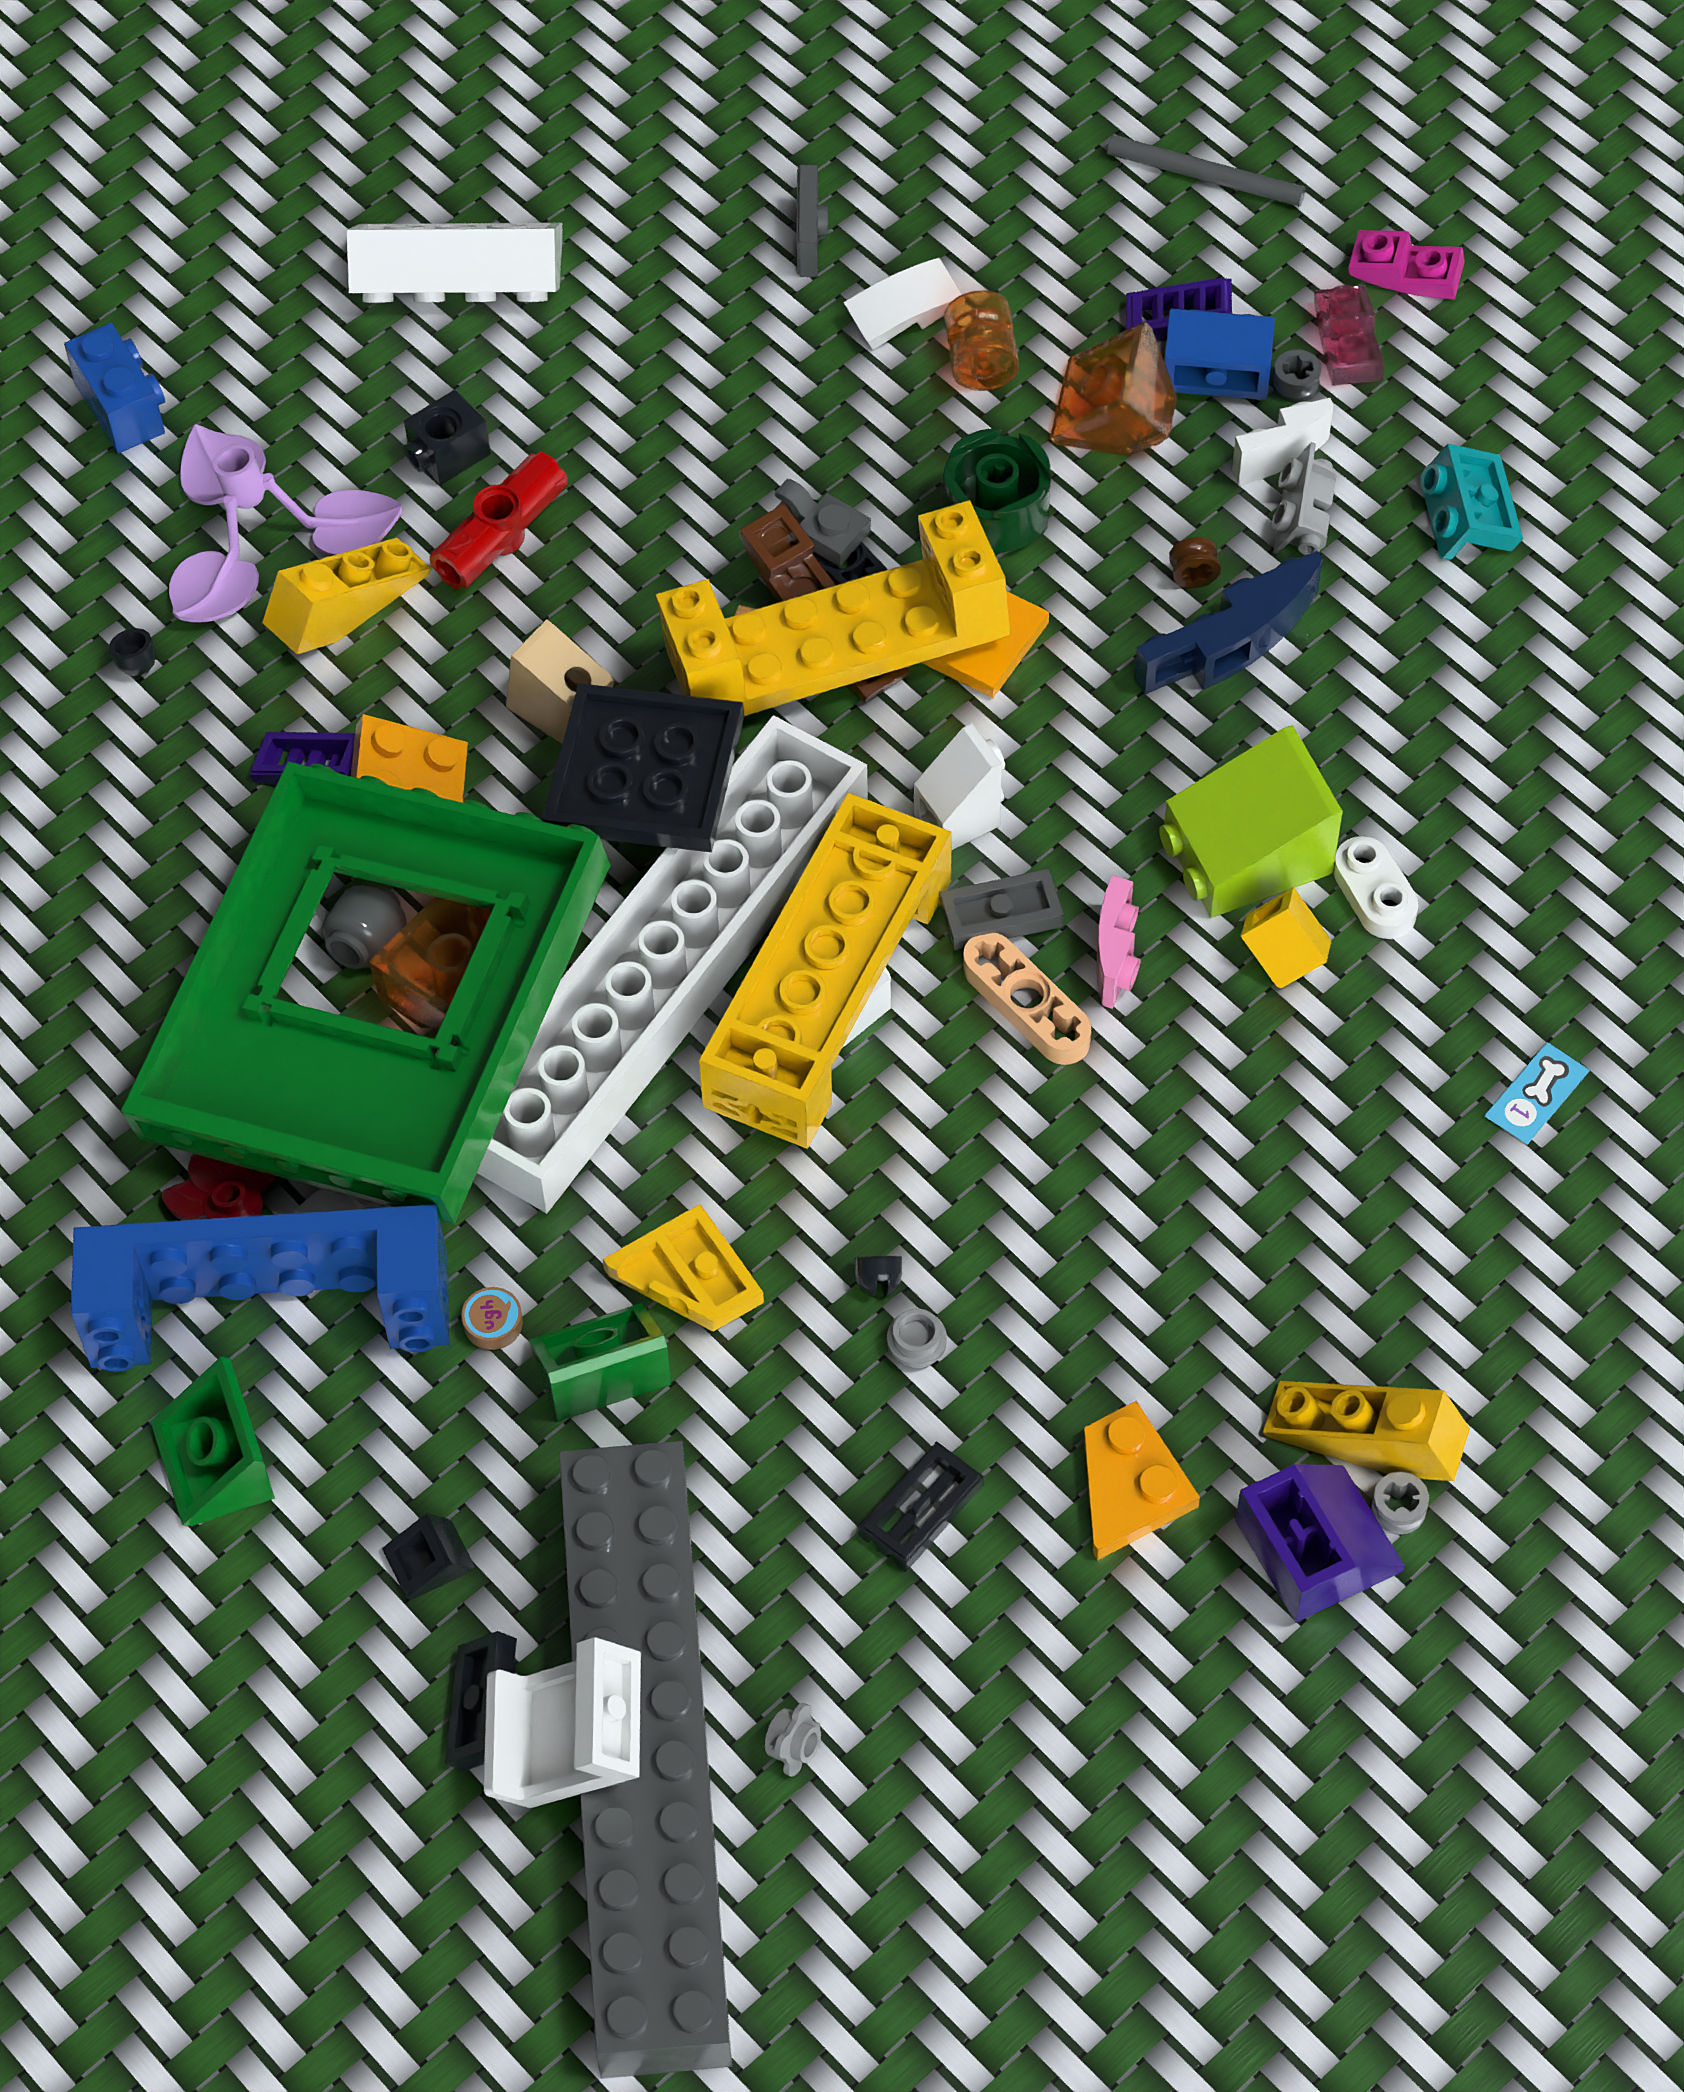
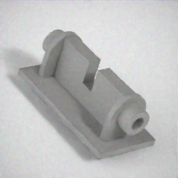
M1313 442L1296 459L1290 458L1281 471L1278 486L1283 489L1282 500L1272 519V529L1276 530L1274 554L1278 555L1288 543L1297 546L1300 553L1304 555L1315 551L1319 552L1326 545L1330 514L1320 509L1327 511L1332 506L1337 473L1330 461L1326 459L1314 460L1316 444Z

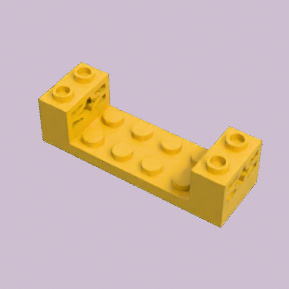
M968 500L918 515L922 560L724 619L709 579L656 594L666 651L683 695L743 702L744 716L1009 636L1010 625L1005 576L971 501Z
M847 793L699 1059L703 1108L803 1148H809L832 1105L831 1068L909 922L911 919L929 924L939 905L940 892L946 891L951 882L952 831Z

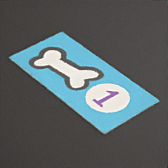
M1547 1042L1485 1114V1117L1528 1145L1590 1070Z

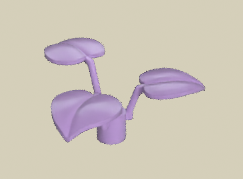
M195 424L190 432L182 456L181 484L187 497L195 503L215 505L223 501L227 515L229 551L227 556L216 551L197 553L185 559L176 568L169 583V596L173 606L174 617L188 622L214 621L237 612L252 598L258 586L259 573L254 564L247 561H237L240 555L236 508L248 509L258 505L263 499L265 490H269L303 526L308 529H315L312 537L313 543L318 551L327 556L379 543L400 518L402 506L395 499L382 494L362 490H341L320 498L314 508L315 517H310L275 483L271 473L263 474L266 458L262 448L256 442L238 435L215 432Z

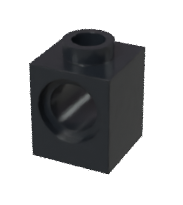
M456 389L404 420L407 438L404 451L409 462L418 472L425 470L439 486L491 455L486 420Z

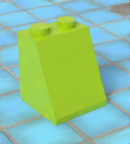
M1293 725L1277 731L1166 801L1164 825L1160 826L1159 833L1166 853L1170 857L1177 856L1184 869L1183 878L1189 895L1194 901L1201 900L1210 918L1282 893L1292 887L1295 888L1333 874L1343 811Z

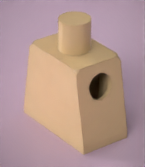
M546 619L511 655L506 707L555 740L563 743L578 683L613 687L614 680L603 667Z

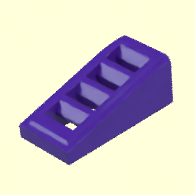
M1209 279L1126 293V340L1167 341L1169 317L1163 318V310H1201L1232 314V279ZM1142 310H1152V320L1142 321Z
M266 732L249 775L253 782L276 786L287 762L302 765L306 755L309 757L305 766H310L311 764L325 765L326 761L330 760L329 765L325 766L339 774L351 776L355 733ZM283 751L289 752L285 765H278Z

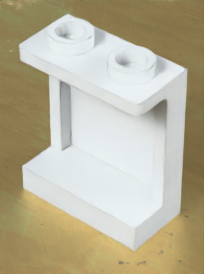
M593 1637L577 1643L576 1661L528 1676H520L503 1670L488 1673L484 1793L492 1798L533 1808L638 1778L641 1652Z

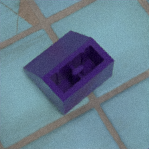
M1294 1464L1240 1489L1235 1521L1295 1623L1403 1572L1405 1569V1565L1344 1465Z

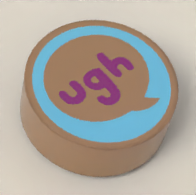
M498 1287L480 1289L466 1300L462 1308V1322L465 1334L474 1345L487 1350L504 1348L514 1342L522 1330L523 1318L520 1303L511 1292Z

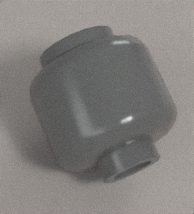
M354 885L345 890L326 915L322 925L326 949L337 962L351 969L375 968L384 963L404 936L407 928L405 913L400 907V901L397 896L385 887H373L370 885Z

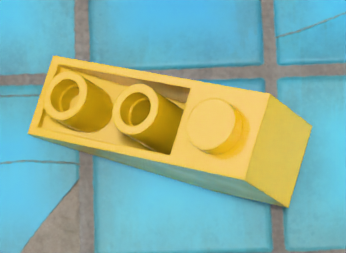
M393 538L283 569L277 573L262 623L296 654L330 645L341 640L430 575L432 568L417 556L410 546L398 538Z
M1279 1381L1263 1434L1270 1439L1386 1474L1401 1471L1411 1473L1419 1479L1455 1481L1470 1428L1444 1390Z

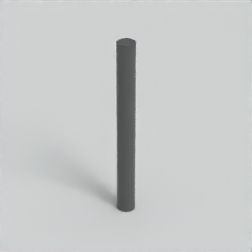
M1116 135L1111 136L1107 148V154L1298 207L1301 206L1305 195L1306 187Z

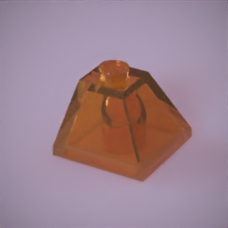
M1144 321L1068 359L1050 440L1057 445L1131 456L1150 446L1159 445L1169 438L1177 395L1151 326Z

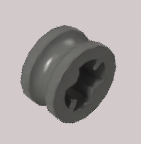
M1301 349L1282 353L1276 359L1272 383L1276 394L1290 402H1304L1311 399L1317 394L1320 385V361L1309 351ZM1296 372L1297 375L1299 376V378H1305V379H1298V380H1297V377H1296L1294 374H1289V373Z

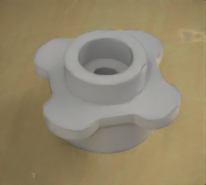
M800 1703L794 1711L787 1708L780 1710L771 1721L766 1734L765 1750L767 1755L783 1761L784 1774L791 1777L798 1774L802 1763H808L813 1759L820 1745V1723L812 1719L811 1706Z

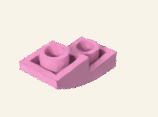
M1114 875L1111 876L1101 908L1096 968L1098 991L1102 1006L1113 1009L1121 989L1126 991L1132 989L1141 962L1139 958L1133 957L1135 934L1132 931L1139 912V907L1132 905L1133 881Z

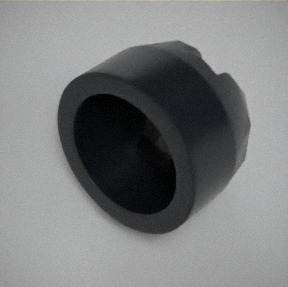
M131 628L118 633L109 644V652L115 665L120 671L129 676L138 677L146 674L155 664L156 649L150 634L144 629Z
M902 1256L854 1257L856 1281L862 1292L870 1297H874L877 1281H882L883 1295L885 1297L896 1291L901 1283Z

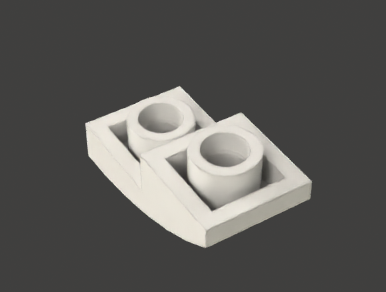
M936 258L896 273L845 301L844 304L867 343L874 350L916 322L924 329L966 302L941 259Z
M1331 398L1313 402H1299L1290 407L1281 408L1279 410L1278 427L1256 429L1247 434L1235 436L1232 471L1238 486L1277 474L1282 471L1285 463L1290 458L1296 459L1311 442L1316 444V451L1328 441L1334 406Z

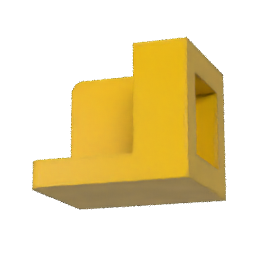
M1294 887L1248 913L1241 933L1244 942L1278 988L1287 986L1325 964L1331 945L1329 936Z

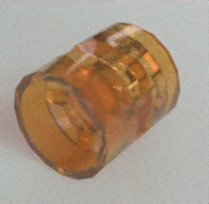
M981 290L962 294L951 301L944 311L947 342L950 345L949 355L952 374L956 382L966 389L975 391L993 390L1009 383L1019 371V356L1014 337L1011 308L1006 298L996 292Z

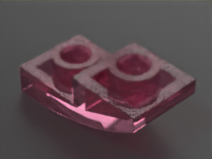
M1341 285L1333 289L1314 290V304L1319 335L1332 386L1383 381L1385 363L1374 333L1375 313L1366 287Z

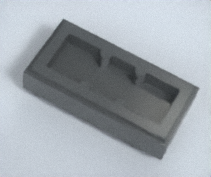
M800 165V169H797V274H800V277H818V236H828V205H818V165Z

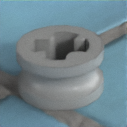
M1401 1471L1389 1473L1381 1478L1375 1487L1371 1511L1381 1528L1389 1533L1398 1535L1411 1533L1418 1529L1425 1520L1428 1508L1429 1494L1427 1487L1418 1477ZM1405 1495L1412 1498L1410 1511L1404 1507L1398 1508L1395 1512L1388 1508L1391 1496L1396 1499H1400Z

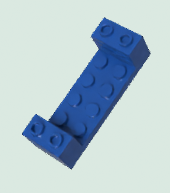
M437 1204L74 1227L71 1316L91 1368H102L107 1371L120 1372L129 1370L134 1365L151 1364L153 1300L183 1304L200 1297L222 1296L231 1300H243L252 1297L254 1294L282 1292L289 1296H304L312 1293L314 1290L343 1289L348 1292H364L377 1286V1296L390 1349L401 1348L408 1352H425L434 1346L450 1345L448 1257Z

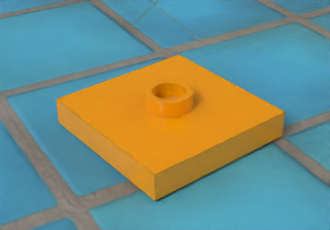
M1007 592L1009 636L921 663L994 698L1048 625L1049 611Z

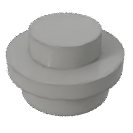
M910 1309L901 1313L891 1322L887 1331V1346L890 1354L896 1361L908 1367L920 1368L929 1366L943 1355L946 1348L947 1333L943 1323L931 1312L924 1309Z

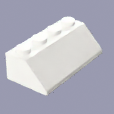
M562 223L358 224L347 230L349 293H362L363 302L369 303L393 302V293H414V302L445 301V292H465V301L467 302L496 301V292H516L517 301L522 302L547 301V292H556L560 288Z

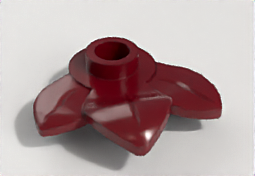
M192 1154L188 1164L190 1179L163 1190L162 1200L166 1208L182 1221L261 1216L263 1206L261 1194L275 1181L276 1176Z

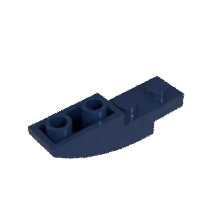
M1315 551L1301 558L1287 559L1275 569L1253 578H1242L1234 582L1229 588L1222 590L1220 612L1204 614L1185 627L1168 634L1154 635L1145 641L1144 644L1137 646L1134 679L1143 693L1148 694L1192 674L1201 688L1205 690L1238 673L1272 649L1292 630L1304 615L1319 590L1323 561L1319 552Z

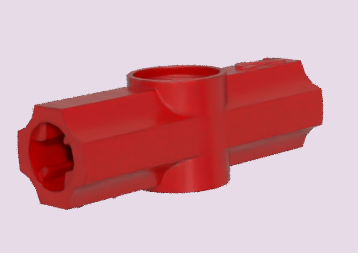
M542 451L538 454L530 453L500 485L485 487L477 493L473 500V512L429 555L431 567L440 575L443 582L458 590L460 587L467 588L499 555L511 554L521 547L525 539V528L568 485L567 474L558 466L556 460Z

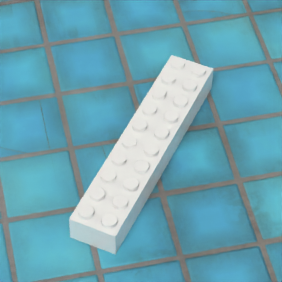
M774 715L732 766L712 853L667 847L561 978L477 1171L479 1175L546 1214L549 1212L774 924L847 793L868 800L867 764Z

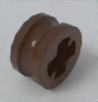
M1194 537L1185 539L1174 545L1169 552L1170 564L1173 567V578L1182 587H1203L1215 581L1221 574V565L1217 558V547L1208 538Z

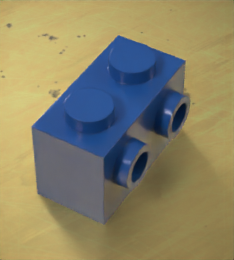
M1170 309L1162 391L1267 400L1275 317Z
M111 322L64 343L74 384L117 454L165 434L159 405L165 403L164 394L152 373L147 376L143 374L140 369L143 368L142 359L130 338L123 341Z

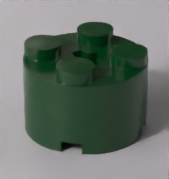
M983 429L963 437L952 447L949 452V459L944 467L943 508L970 500L995 556L1027 546L1037 537L1044 534L1048 527L1051 474L1050 461L1046 452L1031 437L1021 433L1018 434V438L1001 435V429Z

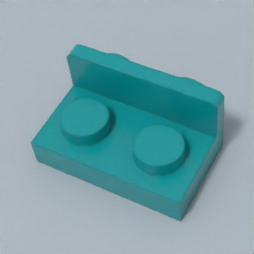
M1447 443L1420 475L1421 489L1424 493L1432 524V532L1436 539L1440 557L1453 559L1466 543L1512 552L1523 540L1501 455Z

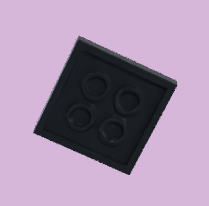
M578 683L542 821L563 827L571 824L584 826L599 835L600 839L712 853L743 724V702Z

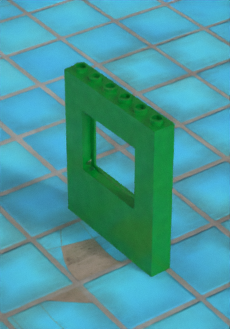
M287 762L123 1105L122 1115L138 1139L390 1207L437 1204L440 1220L455 1224L611 864L599 835L580 825L571 824L563 827L546 823L538 817L525 812H517L515 815L491 810L485 804L475 800H465L462 803L440 798L435 793L424 788L406 790L390 786L373 776L356 778L339 774L322 764L305 766ZM334 872L492 910L435 1039L275 999ZM453 1037L457 1043V1046L450 1045ZM431 1048L439 1050L437 1056L433 1053Z

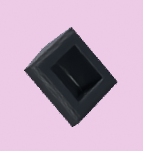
M429 1513L423 1515L382 1547L406 1599L410 1600L456 1580L475 1568L453 1522L448 1518Z

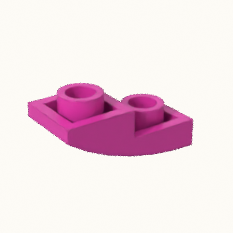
M1359 230L1348 268L1351 276L1382 288L1416 296L1455 299L1465 259L1462 247L1412 246L1409 231Z

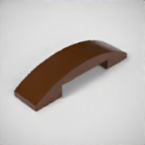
M785 504L780 505L740 529L739 536L757 571L777 603L836 586L813 556L815 544ZM904 667L845 686L862 701L867 702L909 676L910 670L908 667Z

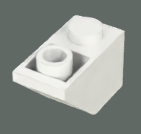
M973 723L959 731L914 783V816L922 821L952 831V850L1000 826V804L1004 800L1001 788V773L1005 769L1004 758L996 743L991 739L985 741Z

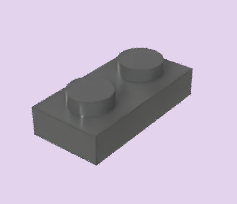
M1049 869L940 892L939 904L953 950L963 949L972 937L998 933L1009 939L1063 927L1064 913Z

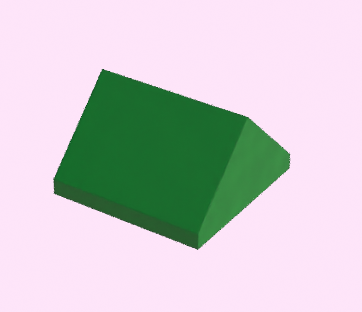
M642 1303L528 1339L557 1422L672 1385L665 1337Z
M220 1357L150 1421L182 1525L194 1526L275 1499L231 1359Z

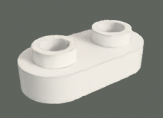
M1366 836L1353 837L1343 842L1336 852L1333 873L1336 882L1364 928L1372 935L1384 939H1395L1407 934L1413 928L1416 921L1418 899L1387 847L1380 841ZM1356 858H1365L1371 862L1361 863ZM1393 900L1396 903H1398V905L1387 906L1383 904L1381 901Z

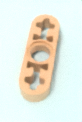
M990 933L972 937L966 943L963 952V972L965 978L1036 1049L1051 1062L1061 1065L1074 1064L1087 1055L1091 1042V1023L1089 1018L1012 942L1001 934ZM983 955L988 960L994 959L996 956L999 957V970L989 962L980 966L979 957ZM1001 974L1005 977V980L1003 981L1002 985ZM1031 988L1038 991L1043 1000L1033 1008H1022L1014 1004L1010 997L1018 989ZM1053 1011V1021L1051 1022L1048 1017ZM1055 1026L1064 1034L1074 1030L1075 1040L1071 1041L1067 1037L1055 1040Z

